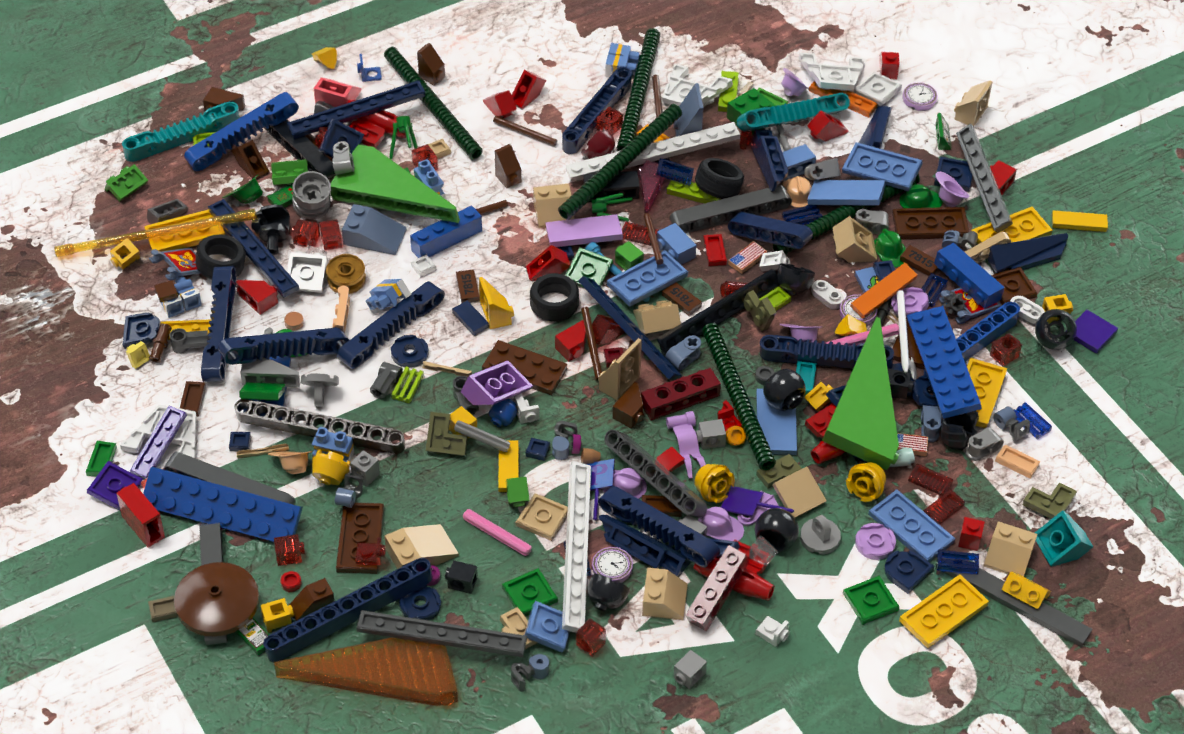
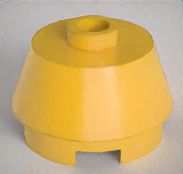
M317 450L316 455L312 458V475L325 485H339L345 478V474L350 472L351 461H343L344 456L332 451H328V454H323L321 450Z
M872 462L853 466L846 479L849 492L851 494L854 493L863 502L879 498L883 493L886 483L884 470Z
M706 464L697 472L694 483L704 500L720 503L728 497L726 494L730 486L734 487L735 478L734 474L725 465Z

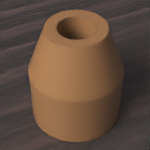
M582 448L581 463L591 464L600 461V452L590 448Z

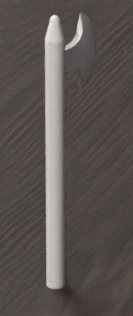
M900 290L897 292L901 364L904 373H908L909 369L913 380H916V366L913 358L909 359L904 292Z

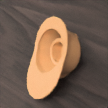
M800 176L785 180L783 186L792 199L791 206L806 207L811 191L810 182Z
M280 451L270 452L268 455L278 456L282 468L286 472L299 474L306 471L309 453L312 451L303 453Z

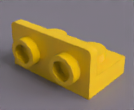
M1012 571L1002 587V590L1036 609L1040 608L1044 598L1047 599L1051 593L1050 590Z

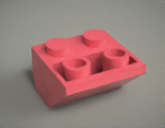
M323 77L320 78L313 88L315 103L323 101L334 107L344 105L350 99L355 100L361 92L360 87Z

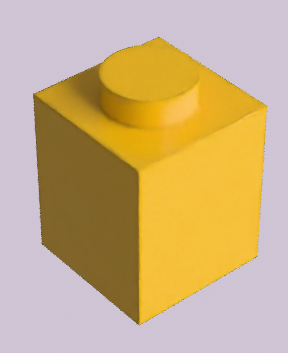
M462 406L451 413L449 430L453 434L466 436L454 430L458 420L478 428L477 419Z

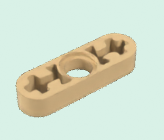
M1000 232L970 248L965 253L978 264L989 257L991 246L1011 243V240L1006 232Z

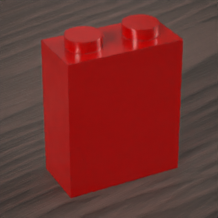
M134 483L116 493L122 518L147 548L165 538L160 513Z

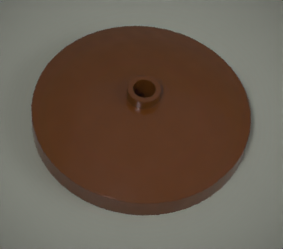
M215 562L195 568L180 581L175 591L174 605L180 622L190 631L203 636H224L243 628L253 618L259 605V592L256 581L248 571L235 564Z

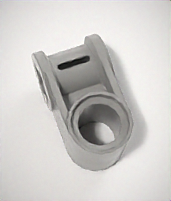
M340 141L333 146V168L336 175L354 172L353 156L350 153L349 144L345 141Z
M834 158L808 165L804 170L805 177L809 180H819L841 176L838 159Z
M860 209L856 212V221L861 225L863 224L872 234L880 235L885 228L889 231V215L885 211Z
M987 427L969 438V447L966 449L965 454L970 460L978 461L998 451L1004 444V440L991 427Z

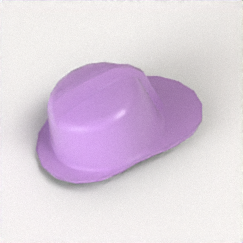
M783 68L785 75L781 85L785 89L786 95L799 96L806 89H809L799 77L790 70Z
M943 172L935 174L936 179L941 184L939 197L947 206L956 207L963 198H969V194L950 175Z
M780 324L781 326L789 327L791 336L797 340L802 339L803 342H806L807 339L814 342L817 339L818 329L822 328Z
M633 468L614 470L613 486L638 499L646 493L647 485L645 480ZM611 487L603 488L601 490L606 493Z
M711 507L707 509L703 517L698 518L699 522L707 526V536L728 541H739L743 537V525L737 519L729 516L728 512L721 507Z

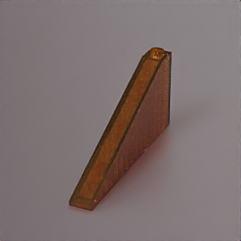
M392 637L274 662L277 678L433 706H447L458 702L457 687L445 645Z

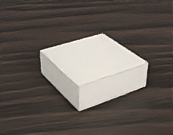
M427 254L411 261V267L420 278L436 271V265Z

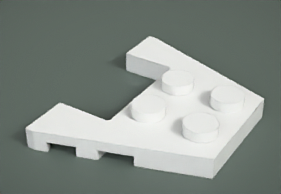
M799 52L798 57L819 88L827 90L854 91L865 62V58L850 57L849 66L818 64L816 63L814 53Z
M676 63L673 65V72L669 76V83L666 84L662 95L663 103L680 106L694 84L697 83L683 79L689 73L688 67ZM718 76L710 86L699 83L702 103H706L733 85L732 79Z
M158 404L143 420V424L138 429H134L126 441L123 440L121 442V450L138 453L144 439L151 436L168 406ZM180 409L187 413V417L171 443L181 445L178 452L195 458L196 412Z

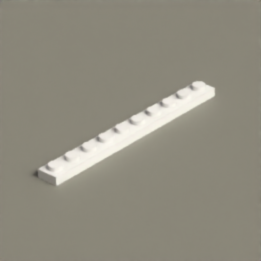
M732 122L654 142L626 168L740 139V133L735 123ZM618 152L565 165L570 181L582 180L586 174H595L607 162L613 159Z
M572 461L569 468L562 629L582 634L585 630L591 466Z

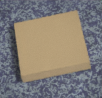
M808 467L772 484L784 507L794 510V513L791 514L795 518L827 501Z
M534 493L517 519L516 526L552 541L567 518L568 507Z

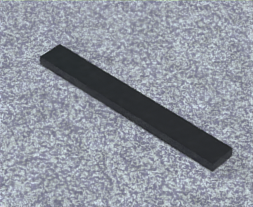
M771 269L658 337L657 340L662 354L666 356L671 347L676 346L688 336H700L703 334V327L707 324L715 323L718 325L744 309L743 300L748 292L754 290L760 299L775 288L780 287L776 270Z

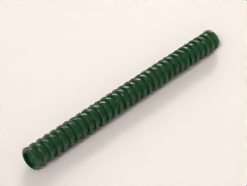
M654 28L648 29L645 34L616 147L618 152L636 136L661 36L660 32Z
M394 46L387 48L384 52V58L406 84L420 81L426 96L419 99L470 159L479 158L483 152L482 147L443 104Z
M671 104L664 110L659 117L653 120L638 136L618 152L613 159L607 162L602 169L596 172L591 179L559 206V214L567 220L574 216L579 209L585 206L590 199L599 193L615 176L682 116L681 108L676 104Z
M917 174L912 185L920 182L919 174ZM886 185L880 203L905 190ZM844 205L805 226L812 230L813 237L811 240H813L815 237L817 238L832 230V227L847 217L854 218L858 210H868L876 205ZM773 244L774 252L783 250L787 254L795 249Z
M715 323L707 324L703 327L702 333L755 459L761 470H770L776 465V460L764 436L719 327Z

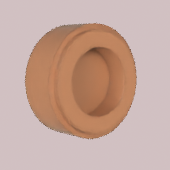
M290 312L284 318L285 326L290 330H298L304 324L303 316L299 312Z

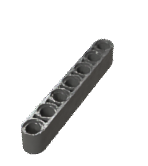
M778 185L775 191L772 192L770 188L677 210L670 215V221L672 224L676 223L686 234L729 223L740 212L762 215L782 210L791 205L792 199L783 185Z
M609 430L604 438L605 444L683 513L696 518H701L706 514V503L631 437L617 430Z
M174 452L163 468L166 471L294 505L296 502L295 498L286 492L180 452Z
M221 524L199 525L201 566L209 563L223 562ZM227 635L217 637L204 636L206 645L227 643Z

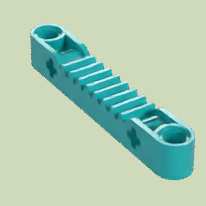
M837 93L775 107L749 110L737 118V126L741 131L747 132L813 119L820 110L833 115L847 109L850 105V99L844 93Z
M226 102L207 109L203 115L200 113L198 118L194 115L192 120L186 118L185 122L180 120L178 125L174 122L172 127L169 125L166 126V129L160 127L159 132L153 130V133L145 131L128 137L122 142L124 157L129 162L139 161L193 141L195 135L217 132L240 118L238 105L234 102Z

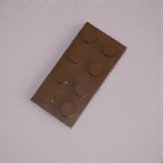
M500 340L496 342L482 365V370L509 361L533 385L532 389L549 395L554 393L567 370V363Z

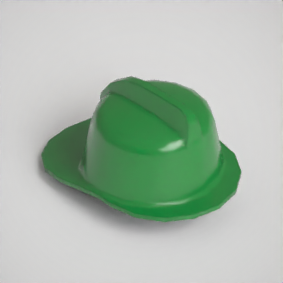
M258 175L247 184L229 192L222 198L232 195L244 204L254 202L263 194V190L256 180Z
M914 184L909 191L901 195L900 205L904 209L940 208L942 199L938 193L929 190L924 185Z
M886 228L883 229L882 233L874 240L876 253L882 261L892 260L895 268L900 267L904 264L900 260V256L906 248L902 244L898 233L888 231Z

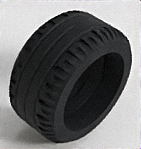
M708 158L700 163L695 176V182L708 195L726 199L737 196L740 193L744 182V174L739 167L731 162L718 158Z
M212 235L200 241L196 251L195 263L198 271L211 280L214 267L234 266L236 277H238L244 269L246 253L243 245L238 240L227 235ZM220 254L225 255L231 258L232 260L217 261L209 256Z
M551 273L543 275L533 282L530 288V306L533 313L539 318L558 322L570 318L577 311L579 289L570 277ZM548 293H561L568 298L561 302H548L541 297Z

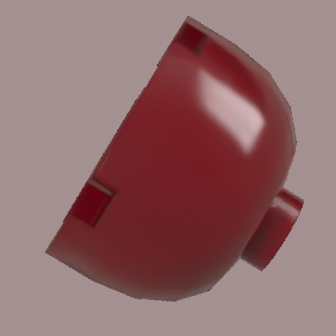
M605 128L602 131L599 130L587 142L589 147L587 150L583 148L581 154L586 159L614 153V137Z

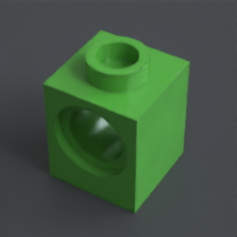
M629 241L620 245L615 250V263L625 271L644 261V253Z
M527 476L506 479L508 505L513 504V507L525 506V502H529Z

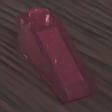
M647 160L638 171L645 214L649 213L666 179V175L663 177L666 165H664L662 176H660L662 164L657 175L659 164Z

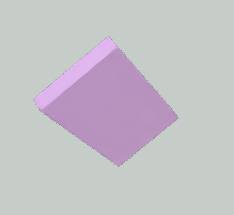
M617 214L545 222L549 244L555 247L623 239Z

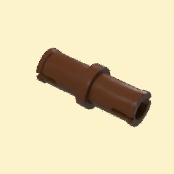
M160 324L157 337L153 339L154 345L149 359L153 362H161L164 349L168 346L167 340L172 330V327L168 324Z

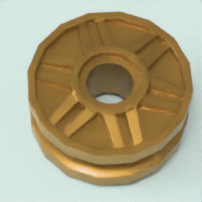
M341 254L335 256L326 266L327 283L334 292L338 293L340 286H347L349 294L355 293L366 282L365 265L355 255Z

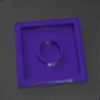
M1086 309L1075 321L1077 333L1074 341L1097 354L1117 333L1118 328Z
M108 461L88 487L87 494L120 511L116 493L132 483L139 488L143 483V479Z

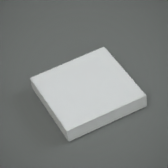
M873 72L854 88L853 93L876 102L882 107L902 89V84Z

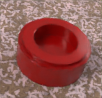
M288 571L280 578L281 587L286 592H295L301 587V576L297 572Z

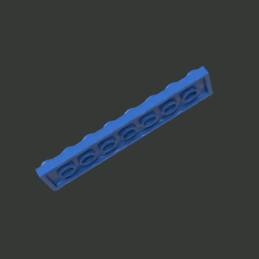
M935 307L906 315L943 419L982 409L981 402L944 307Z
M155 467L150 468L143 492L156 510L207 524L220 523L222 528L288 546L293 544L303 508Z

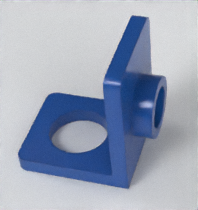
M359 54L360 63H357V71L361 73L362 82L382 80L380 67L363 68L362 54ZM369 72H376L377 75L374 76V77H371V76H368V73H369Z

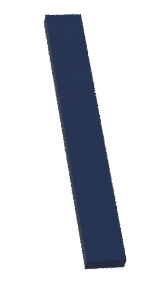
M418 80L288 122L287 126L293 139L327 129L331 119L345 123L425 97L426 93Z
M224 199L208 206V210L232 238L238 240L243 245L246 255L283 298L300 290L296 281Z
M582 276L579 279L580 284L634 342L638 338L642 340L641 350L669 380L674 381L682 377L680 372L592 278Z

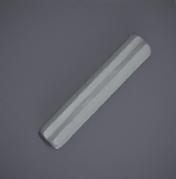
M460 420L455 424V431L498 450L507 452L510 447V442Z

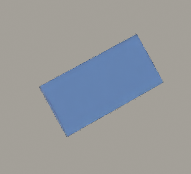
M856 142L842 168V173L866 180H885V185L909 191L922 166V160Z
M814 180L807 199L808 205H879L886 186L885 180Z
M664 250L661 252L663 264L658 265L655 256L610 278L607 280V286L630 307L687 277L688 271Z
M757 389V419L772 454L797 455L796 408L786 411L777 410L768 404L764 397L763 389Z
M895 490L869 510V516L876 522L884 525L885 528L891 529L896 539L910 551L916 552L928 562L955 543V538L898 490Z

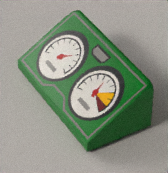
M938 113L935 124L939 150H951L949 125L943 115Z

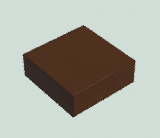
M173 280L154 285L160 303L178 298Z

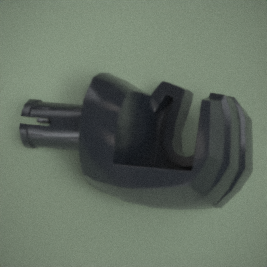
M267 205L261 207L255 213L256 219L252 220L251 227L261 240L267 242V249L270 253L276 255L279 252L278 243L286 240L288 237L290 215L288 210L282 205Z
M972 411L944 418L941 425L942 441L951 449L963 450L968 447L969 438L977 434L974 427L979 420L978 412Z

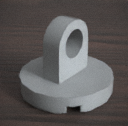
M310 373L306 377L303 374L300 383L315 386L314 405L315 407H323L325 387L339 385V377L334 375V378H330V375Z
M823 515L808 520L803 524L800 531V541L803 547L812 553L819 552V554L823 555L831 553L837 549L841 539L838 526Z

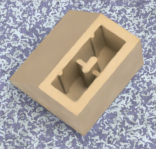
M658 301L655 306L642 304L638 305V309L633 310L639 329L643 334L673 329L681 324L678 305L673 304L671 301Z

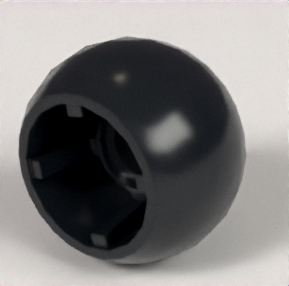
M1051 309L1044 312L1038 318L1035 326V334L1038 341L1044 347L1052 350H1061L1068 347L1074 341L1077 333V325L1074 318L1068 312L1060 309ZM1050 317H1057L1056 321L1047 322ZM1061 321L1065 323L1067 327V332L1064 331V326L1061 323ZM1052 325L1058 328L1057 335H1053L1050 332ZM1065 337L1061 342H1055L1056 338Z
M791 369L777 371L765 382L763 387L764 397L768 404L780 411L794 409L799 406L806 392V386L802 377Z
M772 508L759 516L754 531L758 543L763 548L772 552H782L794 545L798 538L799 528L797 520L790 512L780 508Z

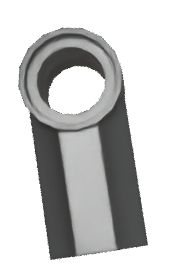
M181 328L172 330L170 333L172 350L175 353L181 354L189 348L206 347L208 345L207 340H209L207 336L208 330L186 332Z
M383 362L379 368L376 380L370 387V393L375 398H385L393 384H397L403 368Z
M458 376L453 380V395L460 407L462 406L470 414L474 415L479 411V406L472 405L461 393L467 377Z

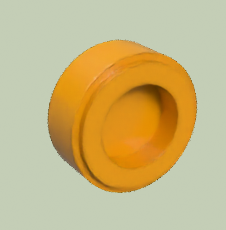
M732 426L726 431V441L732 446L741 445L746 439L745 432L740 426Z

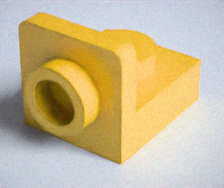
M820 382L804 398L819 412L831 401L826 394L833 388L829 384L825 386Z

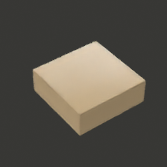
M443 139L427 145V150L435 160L451 154V149Z

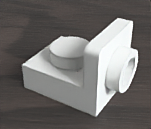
M783 250L763 253L759 267L762 272L771 269L777 270L780 263L790 264V260L786 257Z
M522 393L514 396L517 416L521 424L539 419L540 408L538 405L529 407L527 399L524 400Z
M767 616L756 629L755 634L777 647L781 641L784 642L789 636V622L785 620L783 624H780Z

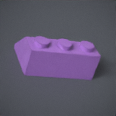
M505 361L469 375L461 393L472 405H493L533 388V385L509 361Z

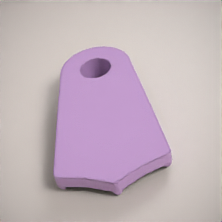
M763 492L764 494L760 500L761 503L779 506L774 495ZM757 506L752 517L745 518L744 516L746 515L738 514L737 520L743 526H751L756 523L763 512L770 508Z

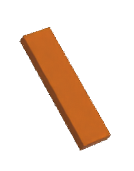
M815 81L809 86V92L821 97L837 93L846 94L850 99L848 109L868 118L877 109L878 103L851 91L819 88Z
M904 263L854 300L850 307L859 316L865 318L897 294L898 291L917 279L918 274Z

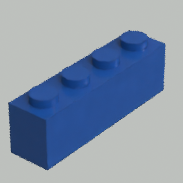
M471 205L458 212L459 223L440 220L410 235L411 251L417 258L426 254L428 257H431L481 232L482 216Z
M955 243L937 252L934 262L937 268L944 272L984 309L1001 300L1005 287Z

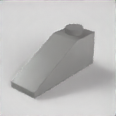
M263 357L262 360L257 359L255 362L244 363L241 366L242 385H245L246 382L285 384V387H300L301 385L298 371L271 359L267 360Z

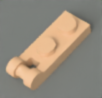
M340 286L338 288L339 304L335 306L337 318L333 319V328H340L345 333L350 297L349 288L347 286Z

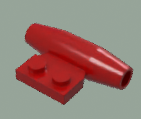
M350 99V100L347 101V103H350V102H353V101H356V100ZM382 110L356 119L357 121H353L349 127L364 134L361 141L362 144L377 148L383 141L385 133L393 135V123H397L396 118L398 116ZM397 130L398 137L406 138V133H400Z
M832 403L805 420V426L817 437L823 438L836 406ZM821 441L811 450V457L817 464H821L844 454L845 451Z
M734 540L740 545L738 550L747 555L749 564L734 586L733 591L769 601L775 586L758 574H762L770 562L771 554ZM715 558L707 567H701L695 563L694 570L708 578L719 559Z

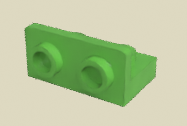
M307 160L271 163L273 185L294 183V180L300 174L308 171Z
M134 164L131 167L126 166L116 177L114 175L106 181L104 190L106 192L111 191L120 202L147 184L148 179Z

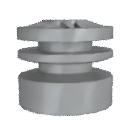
M315 171L304 172L293 183V209L299 216L311 220L323 217L330 208L331 184L322 173Z

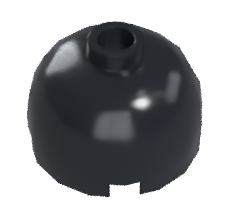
M780 263L777 279L780 286L786 289V293L796 295L797 292L807 291L812 286L815 272L804 267L798 268L792 264Z
M593 574L587 588L589 599L595 603L594 607L604 612L606 609L614 610L623 605L630 591L621 582L616 584L612 581V578L601 574Z

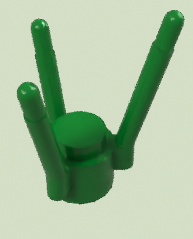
M409 116L397 117V123H393L390 159L393 158L397 130L400 133H406L408 148L412 147V139L414 149H418Z
M623 193L592 199V213L597 214V216L611 215L603 213V211H607L608 204L628 202L633 199H615L622 197ZM618 216V219L621 221H629V218Z

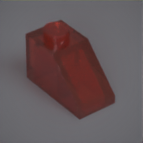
M597 314L592 323L597 345H609L625 333L611 316Z

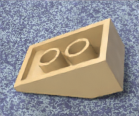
M638 338L617 360H613L610 367L603 371L598 378L599 390L617 401L640 378L641 339Z
M441 524L406 527L385 535L386 551L397 569L419 558H425L430 562V565L436 566L459 556Z

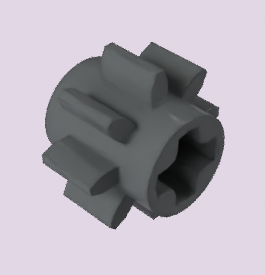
M950 292V296L943 297L945 301L942 306L947 308L946 312L949 314L953 312L954 315H957L958 311L965 310L964 304L967 300L961 298L962 293Z

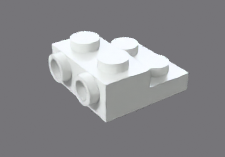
M296 251L289 255L287 272L299 285L300 290L298 291L323 293L324 280L327 276L326 266L329 261L327 256L322 253H314L313 255Z

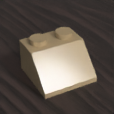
M989 80L972 86L968 92H965L961 102H957L954 112L956 113L954 120L966 125L971 123L975 126L988 108L993 81Z
M569 183L533 187V204L539 228H546L545 222L567 220L559 214L558 207L571 196Z
M849 216L832 227L836 253L840 258L845 259L849 263L874 262L878 260L872 232Z
M998 521L984 567L1006 574L1012 571L1024 577L1037 534Z
M647 568L642 616L683 620L688 584L669 570Z

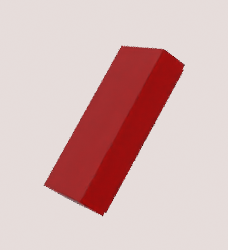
M722 234L704 235L703 241L708 267L727 265Z

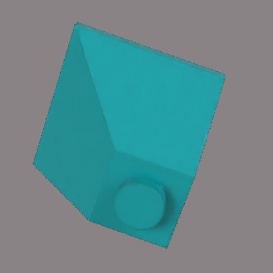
M1064 510L1035 532L1037 534L1036 542L1052 567L1077 560L1093 548L1085 531Z

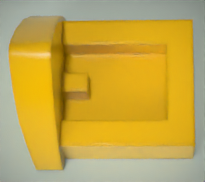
M325 47L311 53L314 60H319L330 69L335 68L337 61L336 48Z
M847 314L837 326L835 334L848 336L867 331L866 323Z

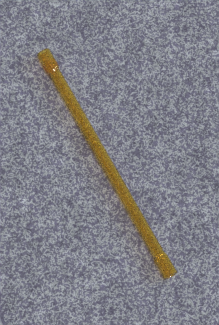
M255 208L180 224L75 244L54 246L56 257H61L77 252L119 245L126 238L131 242L223 224L257 219Z

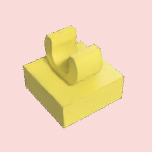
M140 341L136 345L132 344L126 348L127 351L125 352L132 367L135 369L150 360V354L145 343Z

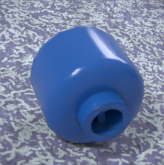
M509 398L493 404L489 410L491 422L498 427L510 425L517 415L516 403Z

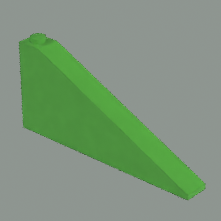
M358 144L352 152L354 172L336 175L330 183L333 200L455 223L460 221L457 208L371 146Z
M876 317L822 441L867 462L876 463L881 468L888 470L890 464L895 465L899 454L896 451L899 442L880 318Z

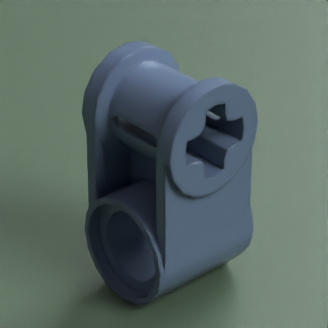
M693 335L686 337L676 346L671 347L665 357L678 370L685 369L690 363L700 357V338Z
M922 406L921 436L928 437V442H935L939 437L942 420L939 407Z

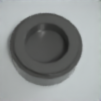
M761 366L756 370L755 379L759 384L764 385L775 372L768 366Z

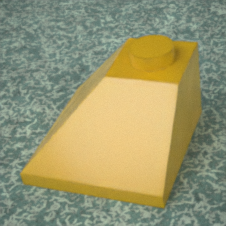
M479 277L480 304L489 323L490 330L512 325V317L514 316L512 305L509 306L506 298L483 277Z

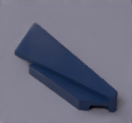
M877 107L859 143L881 149L892 110L891 107Z
M755 129L750 146L772 192L788 176L789 171L777 136H772V130Z
M1063 233L991 246L988 262L995 273H999L1006 269L1012 270L1019 267L1022 270L1059 260L1067 244L1068 234Z
M608 515L599 516V520L603 523L604 536L607 542L625 550L652 567L658 569L662 566L679 577L691 563L689 559L681 555L680 551Z

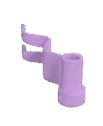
M693 411L685 412L684 415L666 417L667 428H673L678 440L680 455L685 459L684 463L688 479L693 478L690 455L698 461L700 467L706 465L703 456L699 452L697 435L693 429V426H696L695 415Z

